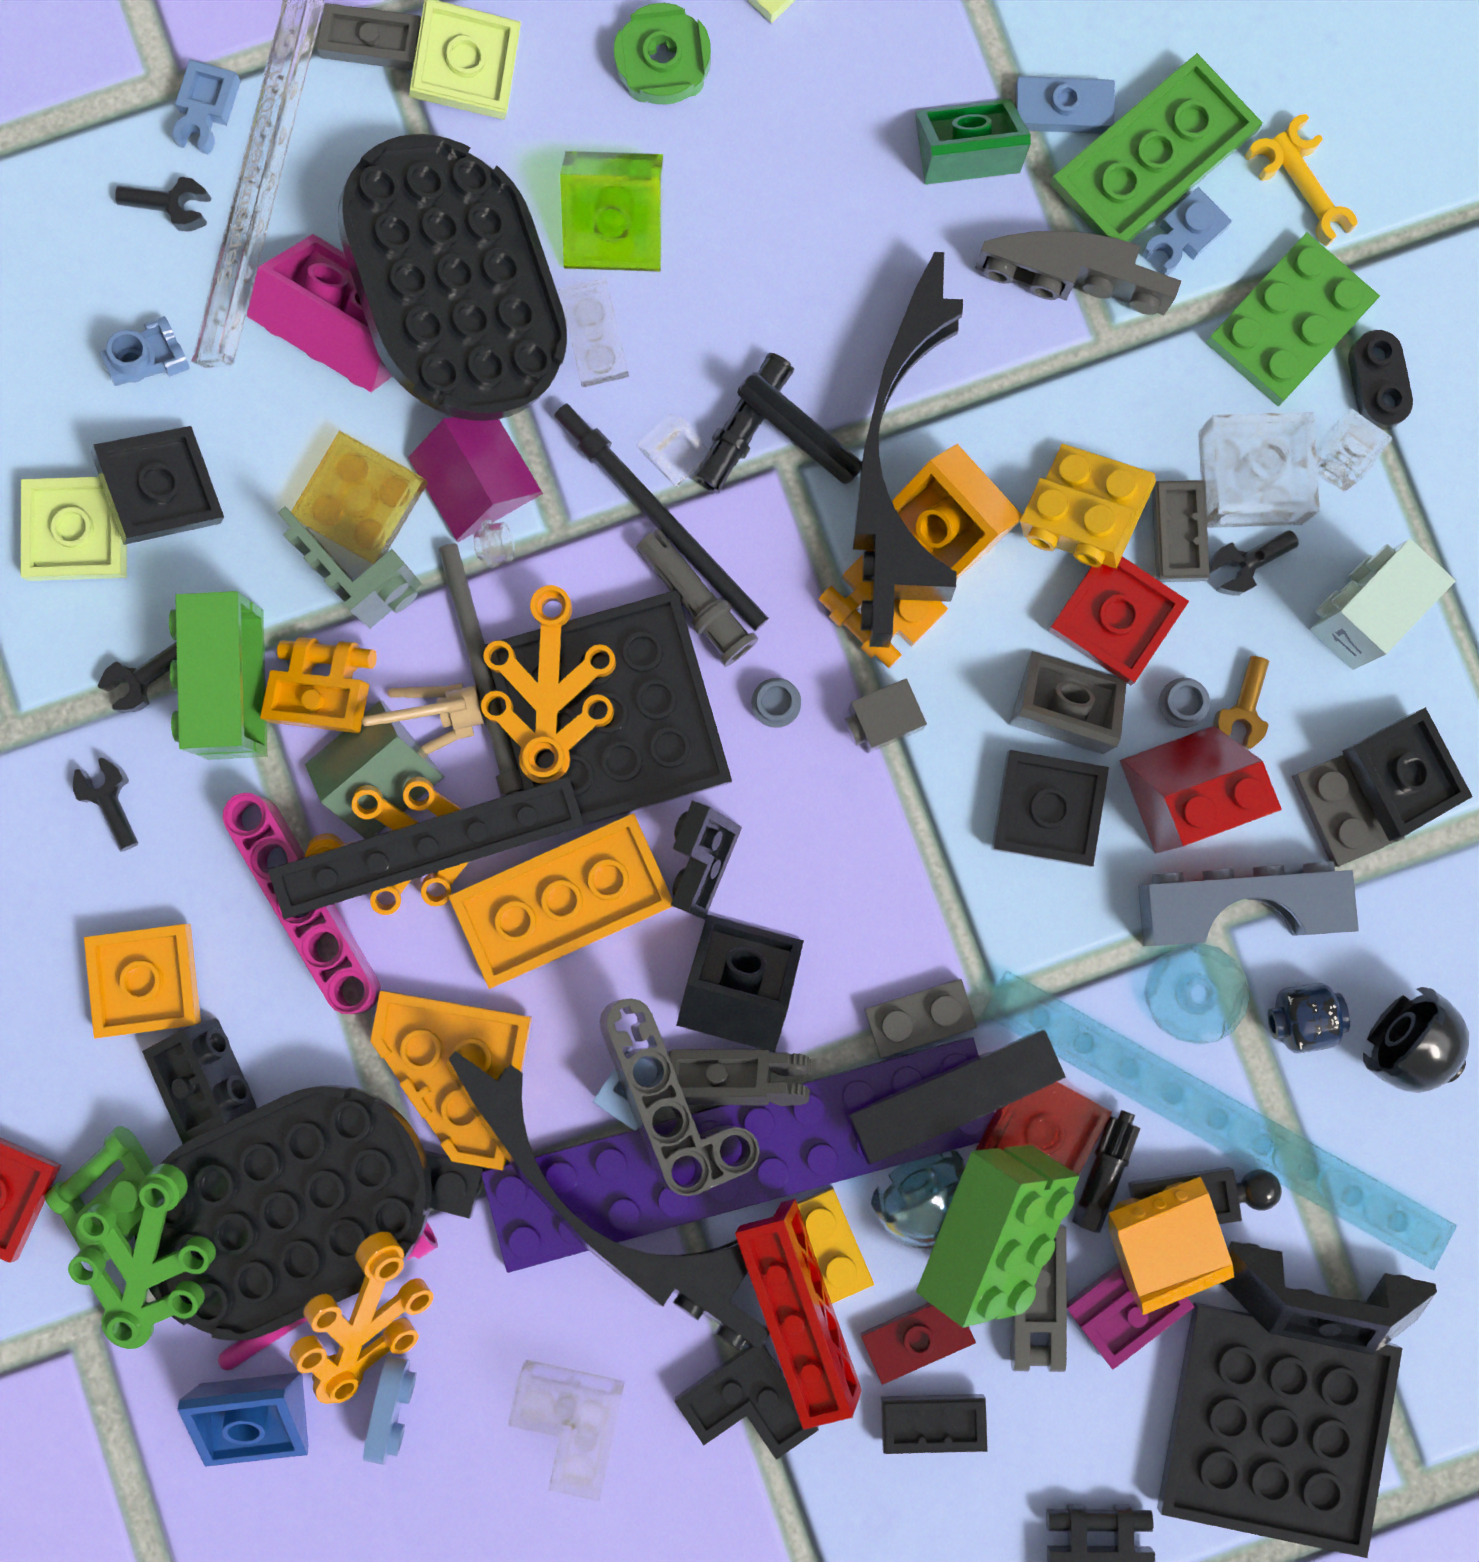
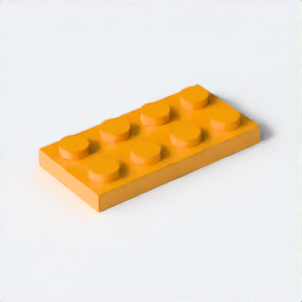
M634 813L448 896L488 989L497 987L673 907L671 906L673 898Z

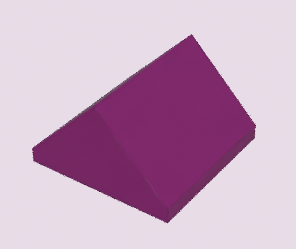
M457 417L442 419L408 456L457 542L462 541L543 494L500 419L488 421L467 420Z

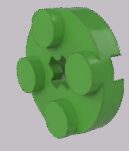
M654 3L637 9L630 15L631 20L624 26L622 31L621 28L619 29L614 41L616 70L621 82L628 88L630 96L638 102L667 105L681 102L688 97L699 94L704 87V80L711 66V43L705 26L699 19L697 23L693 17L685 14V9L676 4ZM666 45L668 52H676L675 57L670 58L667 63H658V60H652L649 55L656 54L657 46Z

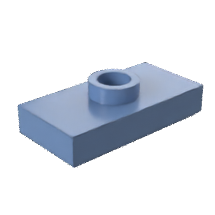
M1020 76L1017 78L1015 84V107L1029 131L1104 133L1114 124L1115 80Z

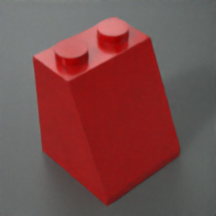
M1216 726L1208 727L1119 760L1155 854L1184 847L1282 810L1263 760Z

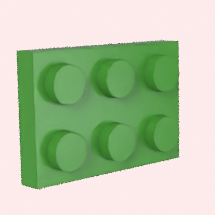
M1306 232L1205 343L1279 407L1377 301L1380 295Z

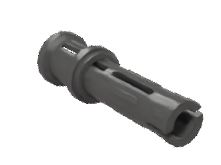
M660 529L655 530L654 533H649L639 542L635 548L636 551L653 568L670 591L677 590L680 602L693 618V630L698 635L704 634L720 653V662L724 667L733 664L752 649L759 640L754 632L747 633L730 612L732 605L727 600L717 599L709 591Z

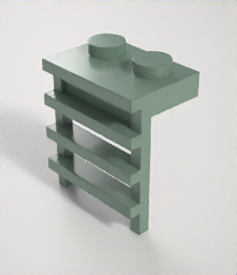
M286 506L277 512L290 526V529L283 534L284 537L304 555L305 561L324 578L323 581L345 602L343 604L369 629L375 626L392 610L394 613L404 610L417 597L418 593L415 590L422 583L393 549L389 550L356 580H353L307 527L305 528Z

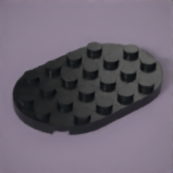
M410 134L388 139L365 153L350 173L339 199L337 220L341 244L376 350L391 375L405 390L422 403L439 412L461 419L476 421L498 420L515 415L530 407L549 388L564 361L567 346L565 315L527 203L508 175L498 165L493 170L485 162L469 153L470 146L450 138L428 134Z
M322 1085L284 1095L182 1144L161 1163L170 1164L180 1169L187 1179L188 1187L186 1194L172 1210L167 1211L156 1260L183 1248L191 1238L198 1236L207 1238L213 1243L216 1249V1256L203 1273L191 1274L185 1271L150 1287L149 1290L157 1300L171 1294L180 1282L192 1281L197 1283L203 1289L205 1296L204 1302L192 1317L185 1319L175 1315L171 1317L183 1326L189 1324L201 1331L212 1334L211 1338L233 1341L261 1337L305 1318V1306L319 1295L329 1294L337 1303L359 1293L365 1273L356 1261L355 1255L358 1247L366 1238L378 1232L391 1233L404 1252L403 1261L405 1262L415 1249L425 1229L431 1205L432 1185L428 1160L417 1134L401 1113L380 1097L355 1087ZM138 1234L135 1235V1244ZM191 1250L193 1257L198 1260H204L199 1252ZM180 1295L183 1302L192 1304L187 1296Z

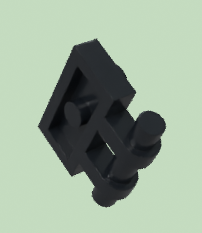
M1067 1504L1066 1509L1046 1510L1047 1530L1067 1531L1068 1546L1047 1545V1562H1155V1552L1151 1546H1134V1532H1153L1154 1520L1151 1510H1132L1130 1504H1114L1112 1510L1085 1509L1084 1504ZM1087 1532H1114V1546H1087Z

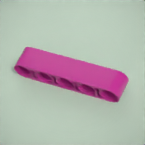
M240 793L233 796L227 801L223 809L222 819L225 828L328 1004L341 1014H357L370 1010L378 1002L381 986L375 972L335 904L310 911V913L302 918L294 916L283 919L268 872L267 858L270 852L277 847H282L285 850L287 863L305 858V853L278 807L271 800L253 793ZM257 804L262 812V818L255 829L248 831L243 825L242 815L249 806ZM331 933L336 937L339 949L337 955L327 962L320 957L317 946L324 934ZM353 976L359 978L365 988L364 996L357 1005L348 1003L343 995L345 981Z

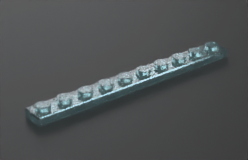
M1010 971L1004 972L981 1014L1020 1037L1045 1029L1057 1058L1250 1168L1254 1170L1264 1169L1273 1173L1282 1186L1428 1269L1435 1270L1458 1226Z

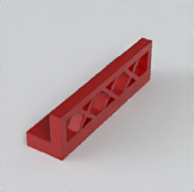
M796 1199L787 1200L780 1203L773 1217L739 1225L735 1235L804 1430L853 1418L862 1389Z

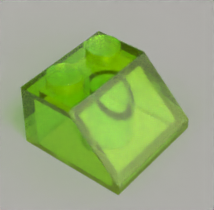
M565 151L560 172L564 269L661 272L664 154Z

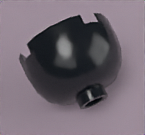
M1427 987L1417 988L1416 990L1423 995L1417 996L1413 1000L1402 995L1380 1015L1367 1037V1040L1374 1045L1371 1057L1363 1052V1062L1370 1072L1395 1088L1408 1092H1426L1455 1081L1466 1067V1057L1469 1051V1030L1462 1015L1446 998L1434 989Z

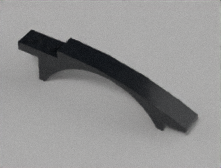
M934 252L914 290L884 365L863 451L852 550H872L863 552L862 582H871V600H862L860 630L870 631L869 647H890L893 636L894 599L951 602L956 589L957 572L936 559L908 530L898 515L885 485L879 457L881 420L897 386L908 371L923 356L939 344L958 334L959 319L963 315V299L943 298L944 252Z
M454 1051L445 1064L468 1105L523 1182L587 1250L653 1304L663 1307L672 1292L677 1294L672 1302L675 1306L697 1321L704 1314L716 1322L719 1326L715 1334L739 1351H741L744 1344L759 1350L762 1348L770 1335L768 1328L730 1302V1299L748 1273L737 1239L701 1252L680 1255H658L623 1246L596 1232L576 1217L557 1197L535 1160L523 1116V1073L510 1064L495 1080L458 1052Z

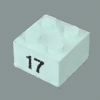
M1411 538L1395 548H1392L1387 543L1374 556L1368 555L1355 567L1348 576L1352 581L1340 591L1335 590L1320 604L1315 612L1321 618L1309 630L1352 670H1355L1387 655L1456 580Z

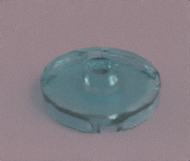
M1202 943L1177 946L1161 955L1148 972L1144 991L1146 1004H1148L1149 1011L1153 1016L1152 1019L1158 1028L1175 1040L1196 1045L1218 1042L1234 1032L1246 1015L1250 996L1246 975L1237 961L1219 947ZM1197 984H1201L1206 990V998L1201 1003H1196L1191 996V991Z

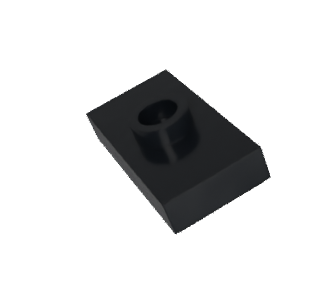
M984 1394L881 1396L883 1454L988 1452L986 1398Z

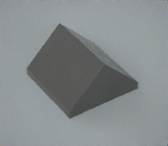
M1032 651L1008 725L1105 754L1116 748L1121 740L1127 683L1120 678Z

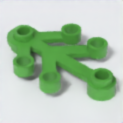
M159 1164L153 1167L139 1184V1199L144 1207L134 1251L116 1224L117 1217L114 1210L103 1203L91 1205L78 1221V1227L82 1235L87 1239L99 1240L126 1281L124 1294H122L105 1270V1257L94 1248L80 1250L68 1265V1273L72 1280L81 1285H90L105 1309L101 1320L102 1330L113 1344L121 1348L135 1349L143 1346L152 1336L154 1324L174 1315L184 1319L190 1318L204 1302L203 1289L192 1281L180 1282L171 1294L149 1303L145 1301L148 1288L185 1271L191 1274L203 1273L216 1256V1249L213 1243L207 1238L198 1236L191 1238L183 1248L156 1260L167 1211L172 1210L186 1194L188 1187L187 1179L183 1172L170 1164ZM154 1188L160 1190L164 1196L158 1194ZM92 1217L100 1219L104 1227L96 1225ZM191 1250L199 1252L204 1260H198L193 1257ZM81 1262L88 1263L93 1271L85 1269ZM180 1295L187 1296L192 1304L183 1302Z

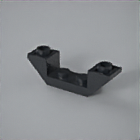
M1231 1241L1227 1249L1233 1264L1234 1277L1221 1282L1225 1289L1269 1334L1373 1355L1415 1323L1437 1293L1436 1283L1413 1279L1406 1275H1392L1388 1273L1383 1274L1366 1300V1303L1361 1300H1345L1316 1294L1308 1289L1285 1287L1283 1254L1281 1251L1262 1248L1252 1243Z

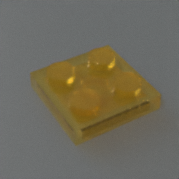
M339 430L291 513L302 525L373 565L388 552L428 482L420 475Z

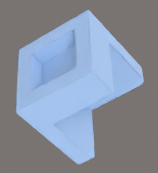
M628 1048L624 1054L628 1053L633 1049ZM642 1057L634 1065V1079L642 1087L653 1083L657 1075V1067L654 1063ZM614 1068L593 1100V1103L636 1131L638 1128Z

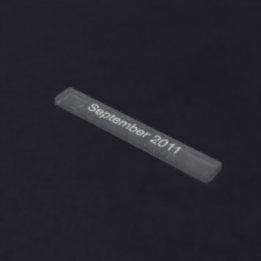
M325 0L282 1L191 359L192 363L204 368L232 366L234 364Z

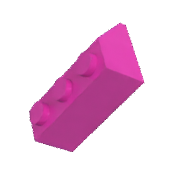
M312 234L258 267L246 317L263 326L272 335L281 337L304 351L313 360L322 362L345 376L354 385L363 387L369 392H373L393 377L376 350L344 252Z

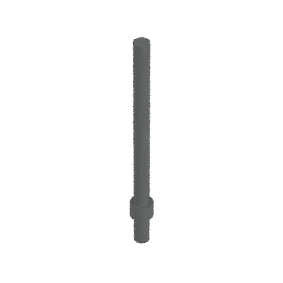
M452 543L441 546L438 550L481 704L483 697L487 693L497 691L492 671L484 661L485 643L458 544ZM495 698L489 703L488 710L491 715L498 716L503 713L499 698ZM484 716L500 773L495 777L500 796L525 790L509 734L499 723H494Z

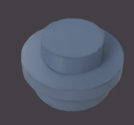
M1182 677L1169 682L1162 689L1159 696V709L1162 716L1168 723L1180 728L1192 727L1200 723L1206 717L1210 708V697L1206 688L1192 678Z
M767 679L756 687L752 695V711L757 720L765 726L771 728L785 727L791 724L800 712V693L795 685L786 679Z

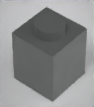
M907 678L852 701L848 708L851 716L844 718L854 744L857 746L863 743L868 754L920 732L927 725Z

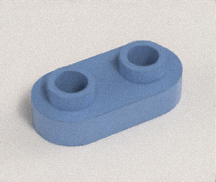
M390 1355L386 1358L368 1427L363 1461L385 1465L388 1455L398 1456L405 1431V1424L397 1423L401 1403H410L417 1377V1372L409 1371L410 1361L408 1359Z

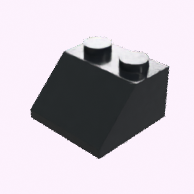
M707 914L687 980L676 1026L775 1053L787 1015L804 940Z

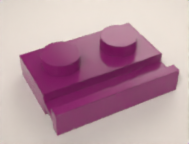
M1119 1262L1067 1302V1310L1112 1370L1194 1308L1188 1297H1185L1142 1315L1126 1284Z

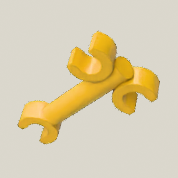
M1300 114L1293 118L1284 132H1281L1273 139L1262 138L1253 142L1244 157L1247 161L1256 155H1264L1269 159L1270 164L1263 168L1258 176L1260 181L1271 179L1281 165L1284 166L1319 219L1315 229L1316 237L1321 244L1327 247L1337 237L1330 226V222L1339 223L1346 234H1348L1357 226L1358 221L1354 212L1349 208L1343 206L1335 207L1303 159V157L1314 153L1323 138L1321 135H1317L1311 140H1303L1298 136L1297 131L1302 129L1309 120L1307 114Z

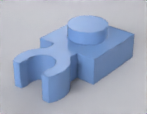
M189 59L175 102L180 113L186 114V116L180 118L175 123L172 131L173 139L179 147L184 148L188 136L198 132L201 134L197 145L201 152L208 155L212 151L215 144V137L211 130L212 124L215 122L227 126L241 83L236 72Z
M1197 187L1163 219L1159 227L1166 234H1159L1151 238L1144 248L1142 256L1146 259L1156 250L1164 251L1168 255L1169 261L1163 265L1159 273L1169 275L1180 262L1182 251L1194 260L1229 227L1232 220Z

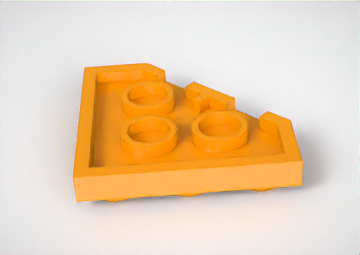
M384 990L380 991L370 1042L380 1057L384 1058L400 1081L399 1085L420 1116L428 1122L452 1162L491 1169H504L507 1158L468 1105L445 1063L451 1054L456 1051L495 1080L510 1064L520 1072H523L532 1016Z

